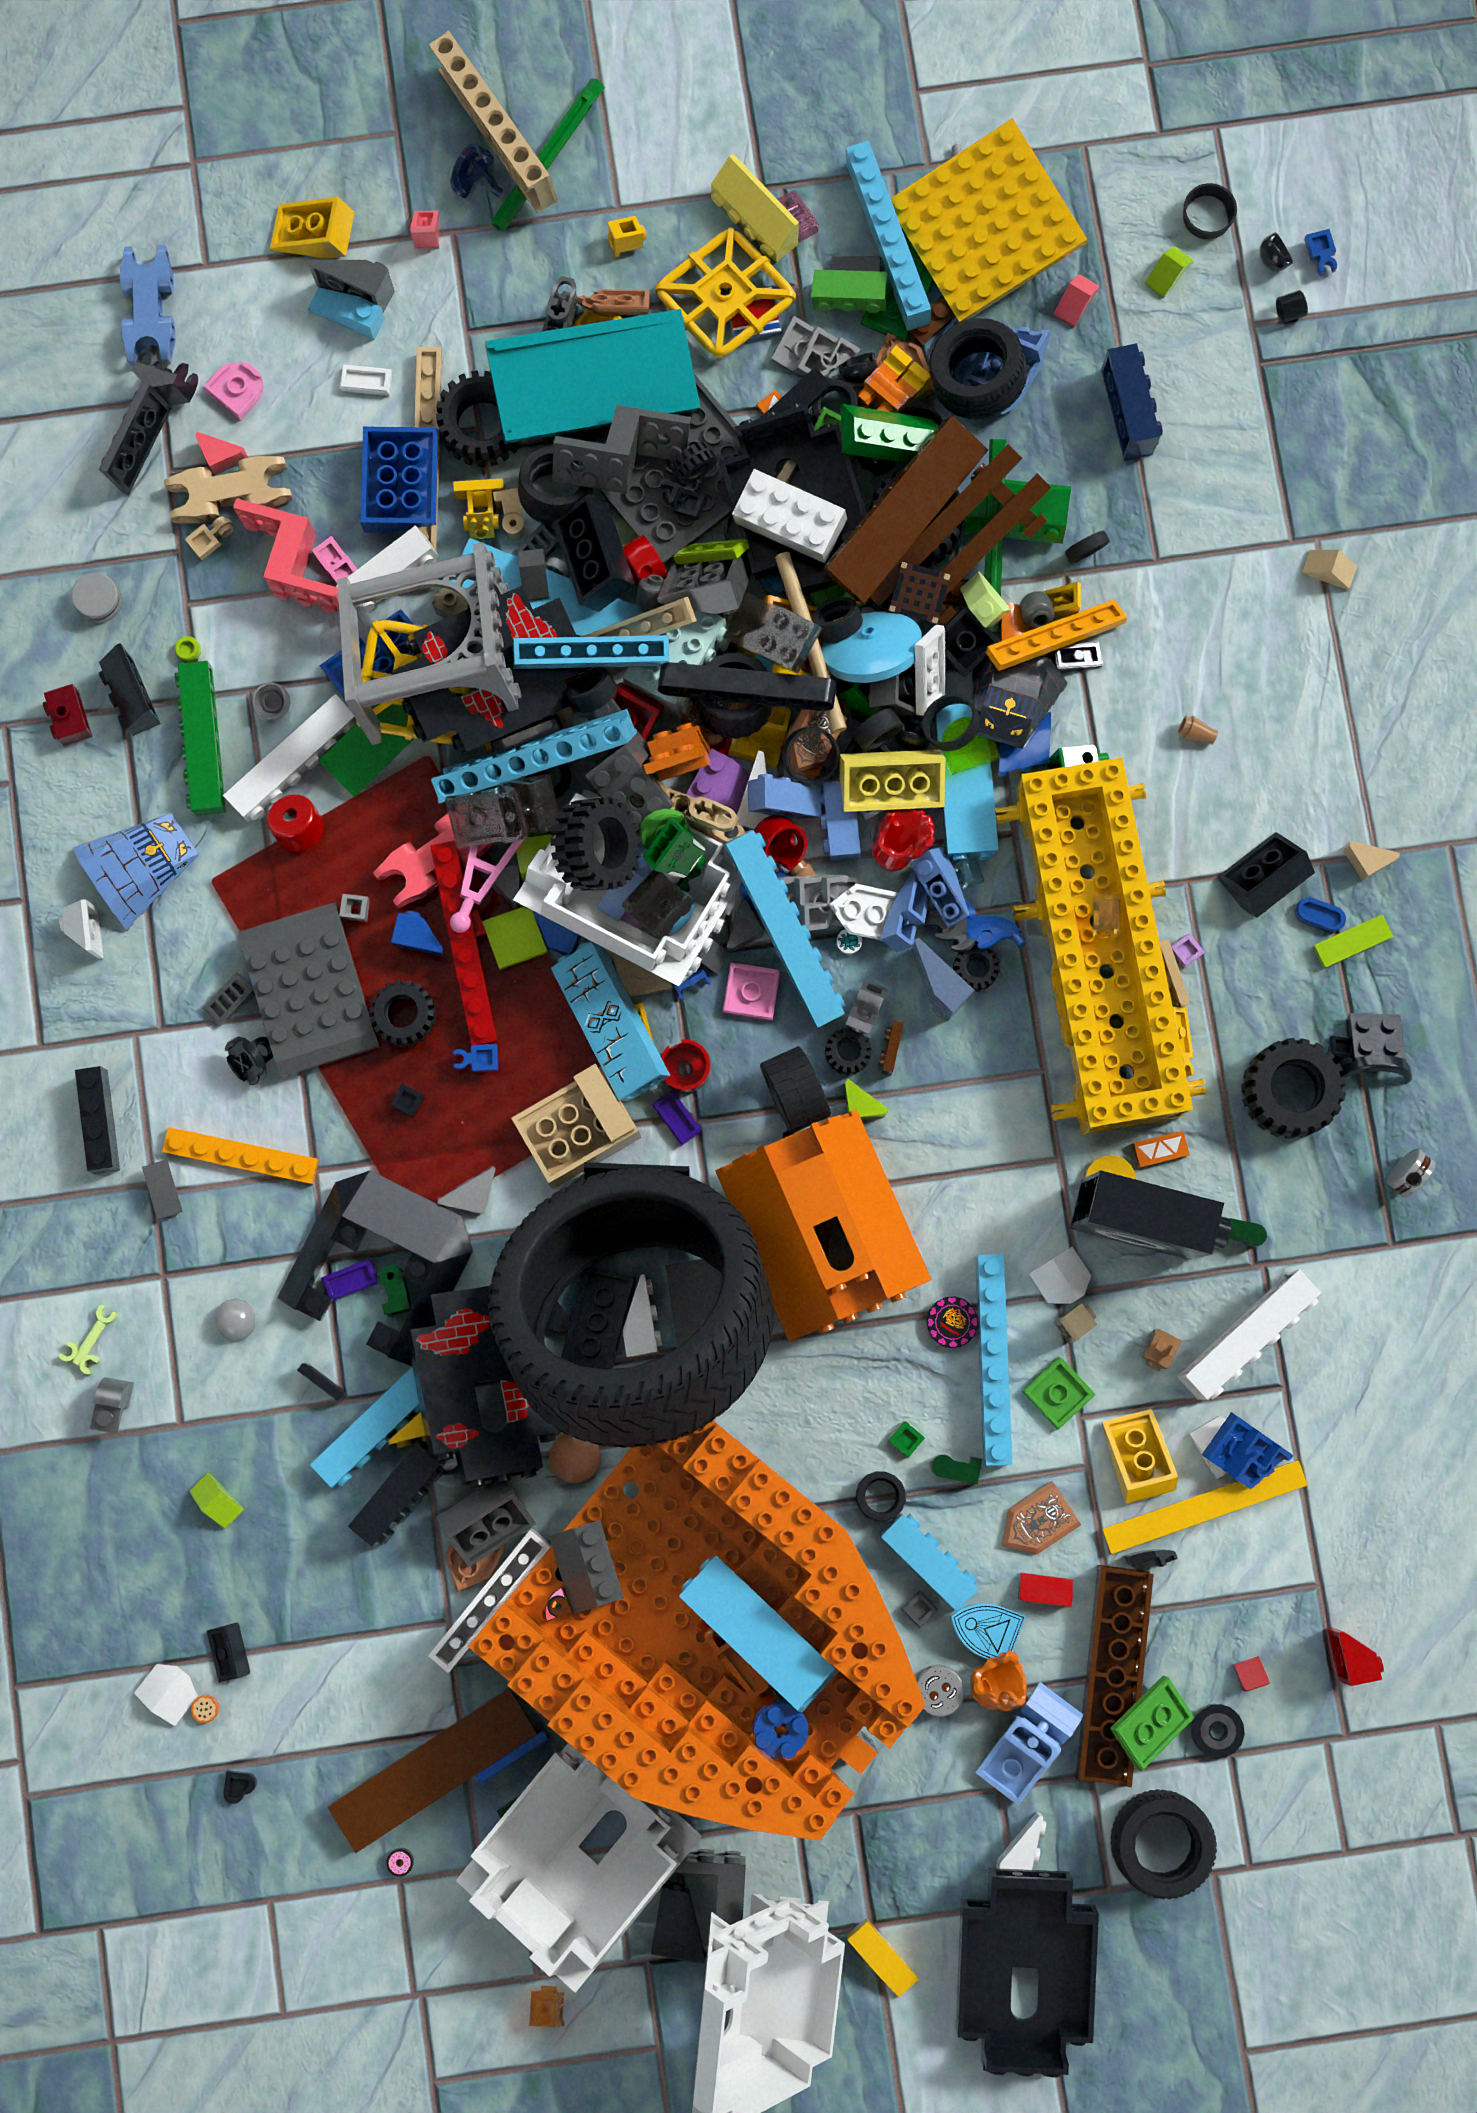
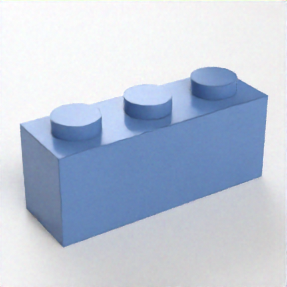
M760 774L758 779L748 781V811L767 815H780L785 818L801 821L821 817V787L812 786L800 781L792 782L791 778L774 779L771 774Z
M840 780L823 782L820 798L821 805H824L825 814L821 815L820 820L821 829H826L827 839H823L824 854H829V861L860 859L861 850L856 811L844 812Z

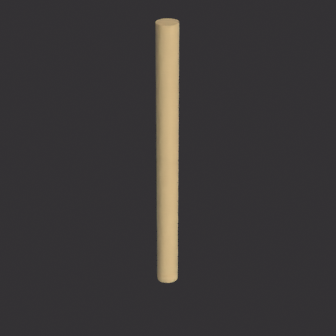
M780 553L775 559L814 677L830 678L790 553ZM835 693L834 708L825 712L832 733H839L846 730L847 727Z

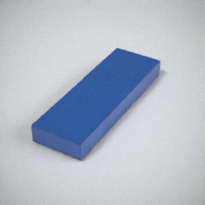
M546 1728L540 1730L537 1735L476 1774L475 1776L478 1781L483 1784L548 1741L550 1735Z

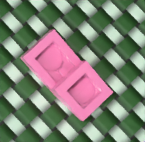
M332 536L311 551L336 584L337 579L348 577L358 570Z

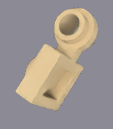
M219 517L213 522V529L209 530L203 524L185 540L199 558L204 560L221 546L220 542L216 539L217 536L225 538L233 532V523L228 518Z

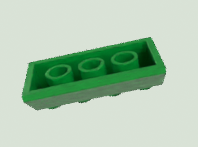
M842 404V453L908 464L939 425L933 419Z
M971 476L970 483L976 478L975 476ZM1015 480L1005 481V485L1015 495L1028 483ZM1049 484L1052 488L1030 509L1036 516L1041 513L1048 521L1030 539L1022 532L1025 527L1019 521L1003 538L1063 544L1071 486ZM987 496L965 517V534L977 535L986 526Z

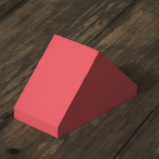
M414 211L410 231L415 248H439V211Z
M1079 274L1069 283L1053 315L1070 326L1075 327L1100 286Z
M196 432L195 437L214 475L238 465L240 460L248 457L241 446Z

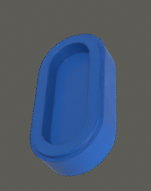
M1304 898L1295 907V915L1300 922L1326 932H1337L1346 922V915L1341 908L1315 898Z

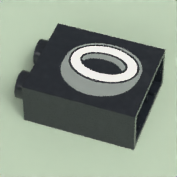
M1100 1170L1081 1179L1070 1229L1191 1260L1212 1255L1214 1247L1224 1249L1229 1239L1232 1222L1230 1218L1222 1217L1223 1202Z

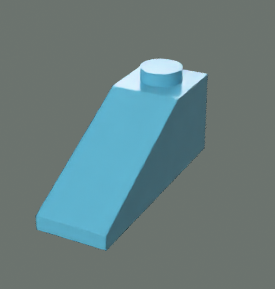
M318 288L308 307L309 311L373 340L376 338L385 320L381 306L359 296Z

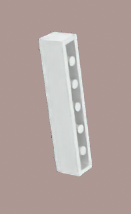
M335 694L223 796L247 822L258 819L270 802L275 803L281 798L282 792L289 785L294 786L302 777L301 774L307 769H313L319 763V758L328 752L356 724L357 720L353 713Z
M531 1529L428 1657L447 1673L452 1671L470 1649L468 1647L499 1607L510 1598L552 1544L534 1529Z

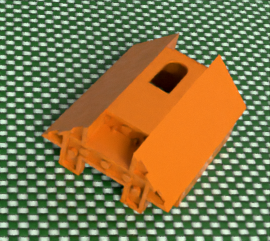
M857 1110L850 1111L842 1116L838 1115L828 1118L821 1123H812L807 1129L765 1147L761 1145L755 1151L747 1153L733 1160L732 1163L715 1170L726 1198L741 1213L751 1229L770 1287L774 1311L789 1342L819 1330L820 1334L834 1329L833 1323L843 1320L844 1324L859 1318L858 1312L867 1309V1312L871 1313L882 1308L881 1302L891 1299L892 1303L907 1297L906 1291L932 1281ZM836 1216L854 1255L852 1266L845 1271H837L830 1266L813 1226Z

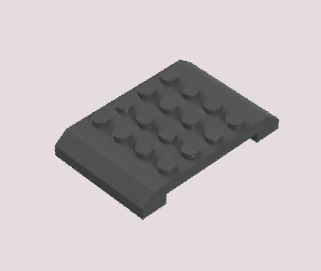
M336 902L238 932L240 946L273 1057L282 1078L380 1047L377 1033L370 1021L371 1017Z

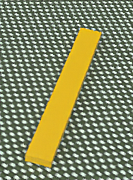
M1299 1460L1274 1468L1272 1474L1264 1477L1252 1489L1236 1481L1110 1525L1101 1530L1110 1554H1114L1308 1486Z

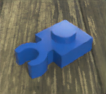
M1330 229L1307 234L1304 241L1310 260H1318L1319 262L1317 266L1318 274L1320 276L1324 274V265L1330 266L1332 273H1334L1338 265L1337 261L1331 257L1335 255L1336 248Z
M497 1044L471 1045V1053H466L462 1049L453 1051L454 1056L462 1055L464 1057V1061L461 1064H454V1068L457 1070H463L468 1065H472L473 1072L499 1071Z

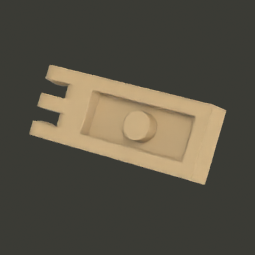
M1169 939L1160 941L1168 987L1175 1007H1185L1189 1003V997Z

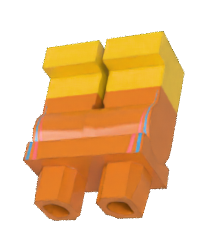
M896 345L883 363L864 381L863 389L858 395V403L864 408H868L875 402L879 405L877 410L900 413L930 386V374L917 362L912 364L913 359Z

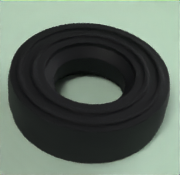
M1104 530L1099 531L1069 547L1065 554L1070 563H1074L1102 549L1110 540Z

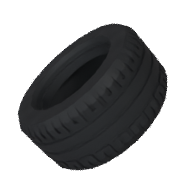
M975 318L958 323L942 334L931 351L929 373L940 403L948 411L959 417L968 419L993 417L1014 404L1025 387L1027 364L1022 345L1013 330L999 321ZM990 352L1001 357L1004 361L1002 369L997 376L986 384L967 386L953 379L955 368L961 360L971 354Z
M1149 1790V1792H1142V1794L1132 1797L1130 1801L1128 1800L1127 1804L1122 1806V1809L1119 1810L1118 1815L1115 1817L1110 1835L1112 1856L1117 1868L1127 1881L1143 1894L1164 1900L1165 1898L1168 1900L1172 1898L1178 1899V1897L1182 1898L1184 1895L1194 1892L1196 1888L1201 1887L1205 1879L1210 1876L1209 1873L1212 1872L1217 1853L1215 1832L1205 1813L1185 1796L1170 1790ZM1160 1815L1175 1816L1181 1819L1187 1825L1191 1837L1190 1851L1186 1860L1176 1869L1165 1873L1152 1872L1139 1863L1135 1851L1136 1837L1140 1828L1149 1819Z

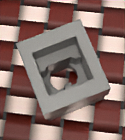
M342 894L339 917L351 921L367 922L369 898ZM354 906L360 907L359 914L352 913Z

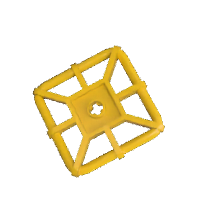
M731 227L719 233L698 251H692L688 254V258L664 276L655 286V293L670 311L682 310V308L669 294L694 295L702 303L688 315L682 310L685 330H688L709 353L719 359L732 353L754 334H760L764 330V326L785 311L796 300V292L793 291L791 285L770 264V259L766 255L763 256L742 233ZM727 241L725 260L711 270L702 259ZM735 241L755 261L743 272L732 262ZM693 266L697 267L704 275L695 284L673 283ZM764 271L780 289L756 288L749 279L757 272ZM724 288L727 290L730 288V294L723 296L720 289ZM755 299L781 300L758 319L746 308ZM708 311L718 320L716 345L695 324V321ZM740 313L750 326L723 346L726 322Z
M375 620L372 622L367 635L361 669L362 683L371 681V678L379 679L392 675L372 671L378 634L395 657L393 668L395 670L417 660V657L400 653L385 630L411 634L429 625L423 624V626L391 620ZM449 687L452 693L462 694V696L475 692L473 687ZM401 698L381 703L373 711L378 715L392 704L402 706L401 701L404 700ZM411 715L408 716L407 727L380 722L381 733L405 737V740L410 741L411 738L418 739L412 728L414 722ZM450 731L448 732L449 734L441 735L430 742L452 744L451 736L453 735Z

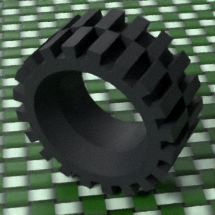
M478 370L471 371L472 377L467 379L465 373L458 376L459 383L456 384L453 380L448 383L449 392L444 389L440 394L442 402L437 401L436 409L438 414H436V420L442 440H444L447 450L449 452L452 450L453 456L458 460L463 457L467 465L471 466L473 460L477 462L478 467H485L484 461H490L491 466L498 465L497 458L501 457L503 461L509 459L508 451L511 450L515 454L519 449L518 443L505 444L502 429L497 435L486 440L471 439L458 428L459 420L468 407L477 403H490L497 406L490 371H484V376H479Z
M608 797L576 800L570 802V805H565L562 808L564 813H558L555 818L559 824L552 826L551 832L556 834L555 838L550 839V846H555L556 851L551 853L552 859L558 860L559 864L555 868L558 873L564 872L563 881L571 883L570 887L580 889V891L618 889V887L626 885V880H631L634 877L631 870L638 869L639 863L635 860L637 857H641L642 850L637 849V844L642 843L641 836H636V831L639 830L638 823H632L631 821L634 818L633 813L625 811L627 806L623 802L618 803V799ZM597 824L602 831L605 844L602 864L597 860L593 850V833Z

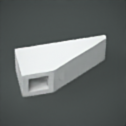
M645 1274L640 1276L623 1328L627 1357L658 1352V1346H662L660 1330L655 1331L653 1321L658 1320L656 1305H650L649 1295L654 1294L651 1279L646 1280Z
M1036 1812L999 1856L996 1868L1032 1870L1033 1864H1038L1040 1857V1848H1037L1039 1837H1044L1046 1821H1043L1041 1813Z

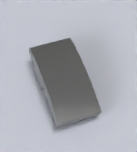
M168 1160L142 1166L157 1219L183 1212Z

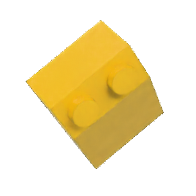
M339 197L279 204L270 249L277 252L325 259L345 257L355 212Z
M1152 1409L1102 1421L1117 1481L1126 1504L1176 1491L1178 1475Z

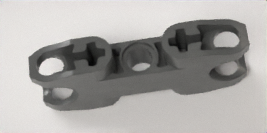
M561 276L555 282L547 304V316L542 332L573 327L579 304L575 302L577 290L574 279ZM563 284H568L572 287L571 293L563 291L559 294L558 289Z

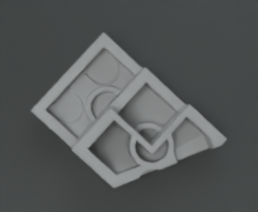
M793 316L769 361L803 377L814 367L825 376L847 361V359L857 354L860 348L842 337L837 339L820 327L814 328Z
M808 875L779 877L778 880L782 878L789 892L786 893L789 902H794L799 910L800 915L797 918L801 926L805 924L809 931L827 929L833 917V910L829 904L839 897L843 884L848 881V876Z

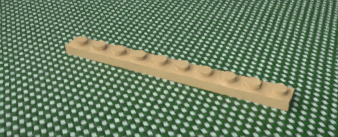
M417 347L414 427L438 428L436 525L418 529L424 533L437 552L440 430L436 420V414H438L436 405L437 401L441 402L443 351L441 347Z

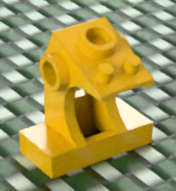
M503 478L454 481L453 486L456 500L467 499L468 512H466V516H463L464 531H469L470 538L472 539L495 538V529H500L499 515L494 514L493 492L505 490ZM488 507L486 512L474 513V508Z

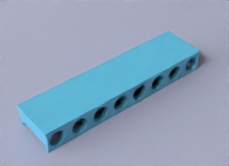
M469 538L461 556L474 553L473 544L481 542ZM484 544L487 551H492L495 567L500 568L503 583L507 582L510 590L522 586L519 558ZM547 569L549 598L529 600L532 609L560 598L577 637L644 613L640 607L618 598L600 612L582 606L578 602L572 580ZM465 580L462 588L470 587L475 581Z
M628 709L551 733L499 754L491 752L442 769L444 774L432 778L431 781L438 797V803H442L627 744L637 731L634 729Z

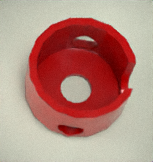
M644 535L638 536L623 546L637 588L639 581L647 578L649 575H659L663 580L666 579L668 572L657 551Z
M293 794L282 797L268 811L266 820L268 829L285 850L301 852L309 849L319 841L323 834V819L314 804L305 796ZM285 812L290 817L292 815L297 814V816L291 821H286L283 818Z
M780 815L766 817L755 827V834L759 832L766 844L763 850L767 857L771 855L775 863L782 865L787 870H792L801 862L808 847L807 836L803 829ZM777 835L776 840L772 844H770L773 838ZM794 835H796L798 841L796 845L794 844Z
M682 1039L681 1043L671 1048L668 1045L661 1054V1058L670 1074L663 1081L672 1090L687 1094L697 1091L707 1082L711 1063L709 1055L702 1045L693 1040ZM687 1061L692 1064L693 1071L690 1075L683 1076L678 1072V1066L681 1062Z

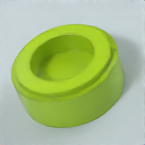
M184 636L176 642L175 653L183 662H194L201 655V646L195 638Z

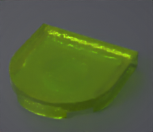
M963 717L951 722L943 733L942 742L951 741L961 736L969 727L972 718ZM978 735L963 748L954 751L942 750L951 776L1000 758L994 740Z

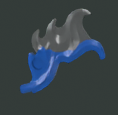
M966 901L969 916L951 928L947 927L936 907L927 910L924 924L936 926L943 930L942 933L935 934L937 939L942 941H958V945L951 946V950L956 952L968 951L976 943H978L979 950L988 949L1004 939L1013 940L1018 948L1024 947L1027 943L1021 935V929L1014 923L998 916L976 915L975 907Z

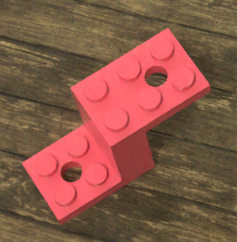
M236 498L233 508L244 527L254 532H258V530L267 531L270 536L276 538L263 576L273 595L282 600H288V598L295 599L299 604L311 607L312 604L321 606L322 610L329 613L339 612L338 587L303 578L317 536L309 518Z

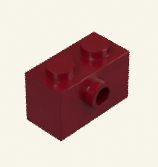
M73 684L44 692L46 701L43 702V708L48 717L51 716L53 725H50V731L54 740L58 739L65 746L93 737L79 690Z

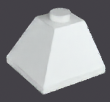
M86 899L79 900L62 908V916L59 917L61 931H64V934L97 959H104L99 910Z

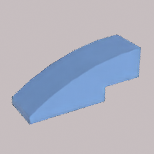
M914 870L904 882L890 909L881 940L896 952L913 947L916 927L925 923L929 895Z

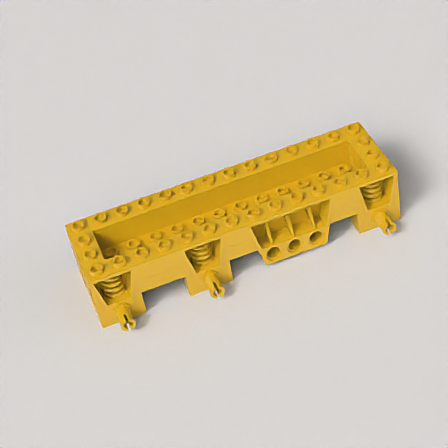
M1123 757L1021 774V779L1015 790L1016 805L995 808L996 824L1018 820L1022 826L1024 840L1029 839L1037 878V884L1034 887L1036 900L1035 903L1013 906L1014 920L1018 922L1020 920L1037 918L1041 923L1043 937H1048L1053 961L1050 978L1063 1045L1070 1049L1076 1082L1072 1085L1073 1102L1052 1104L1051 1113L1062 1111L1053 1113L1052 1118L1054 1121L1076 1117L1080 1125L1081 1135L1179 1119L1193 1110L1192 1096L1206 1095V1087H1202L1205 1085L1203 1079L1187 1081L1151 898L1166 896V888H1163L1165 886L1163 880L1153 883L1147 882L1131 800L1146 799V790H1143L1145 788L1144 783L1128 786ZM1078 817L1082 819L1084 827L1080 830L1073 829L1070 824L1072 818ZM1082 867H1090L1094 872V876L1091 879L1083 878L1080 874ZM1092 916L1101 917L1103 927L1099 929L1093 928L1090 925V918ZM1101 966H1110L1113 970V976L1109 979L1103 978L1099 973ZM1111 1016H1120L1123 1020V1026L1119 1029L1113 1028L1109 1023ZM1123 1065L1131 1067L1133 1070L1132 1078H1122L1119 1074L1120 1067Z

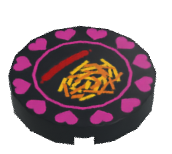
M956 1296L945 1297L935 1302L930 1308L926 1319L927 1330L931 1338L939 1345L947 1348H958L969 1343L976 1335L978 1315L974 1307L965 1299Z

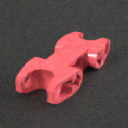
M476 801L453 810L438 820L434 827L440 835L418 850L415 849L411 842L402 845L390 853L386 860L373 872L378 881L394 874L405 877V888L393 900L398 909L423 899L438 887L430 845L455 840L460 863L463 867H466L472 834L467 830L468 823L480 811ZM490 830L480 835L476 858L480 859L501 838L500 834Z

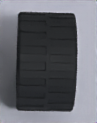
M739 652L724 653V655L716 656L704 665L769 672L758 659L756 660L751 655ZM697 699L698 714L703 724L711 732L724 738L739 739L757 733L763 725L765 726L772 713V706L750 704L742 709L731 710L717 705L713 700Z
M801 1047L792 1048L760 1064L770 1094L791 1133L800 1131L811 1126L812 1123L822 1121L831 1116L824 1091Z

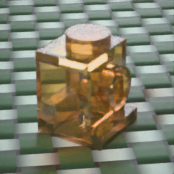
M541 1985V1990L531 1991L529 2026H564V1992H557V1986ZM551 2000V2006H550V2009H549V2008H548V2003H549V2001Z

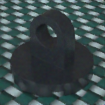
M238 1036L228 1041L225 1046V1051H228L229 1054L226 1057L227 1063L238 1079L243 1082L247 1080L249 1085L252 1086L263 1081L267 1075L266 1063L273 1058L268 1038L258 1037L250 1042L246 1038ZM257 1045H263L267 1049V1056L260 1054Z

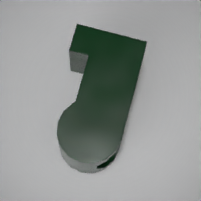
M1230 1218L1232 1222L1229 1235L1230 1240L1243 1242L1248 1247H1257L1266 1241L1267 1232L1262 1225Z
M395 1265L383 1267L379 1274V1279L386 1288L389 1303L382 1305L384 1315L386 1316L407 1312L412 1308L405 1276L401 1275L403 1271Z
M939 1454L932 1459L931 1470L936 1476L978 1485L982 1459L970 1456L969 1463L954 1461L948 1455Z

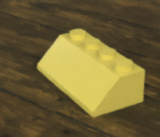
M732 153L711 183V198L718 207L722 206L727 211L728 217L734 224L738 223L744 229L743 231L750 241H756L764 255L768 258L771 257L777 263L798 245L799 222Z
M940 750L840 754V786L844 812L945 807V756Z

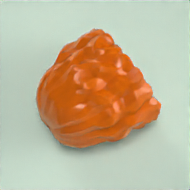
M1008 1650L1005 1653H1000L997 1657L988 1658L985 1664L973 1671L970 1677L971 1694L979 1705L991 1710L1010 1711L1026 1704L1028 1700L1026 1675L1023 1672L1022 1664L1019 1663V1656L1015 1652Z

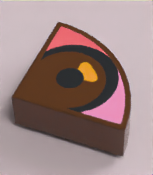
M563 1587L555 1590L547 1600L545 1606L546 1622L572 1612Z

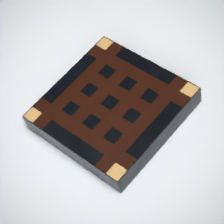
M902 561L889 611L938 624L951 574Z

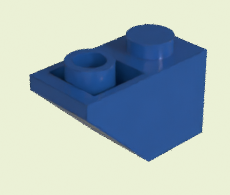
M533 911L548 949L562 955L573 954L579 944L581 935Z

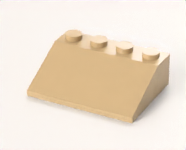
M601 1066L598 1069L635 1130L614 1143L610 1141L576 1081L511 1118L552 1189L584 1172V1162L599 1163L642 1138L624 1105L614 1093Z

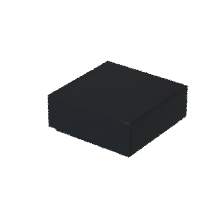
M402 1083L390 1106L414 1118L426 1096Z

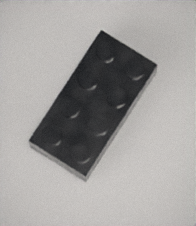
M587 494L553 521L580 605L600 612L635 586L608 502Z
M416 1443L348 1527L371 1547L386 1544L395 1533L392 1528L396 1524L403 1523L412 1513L409 1509L411 1505L417 1502L420 1503L427 1495L429 1490L426 1487L429 1483L437 1482L446 1470L443 1466L447 1462H438L437 1458L429 1459L427 1446L424 1443Z

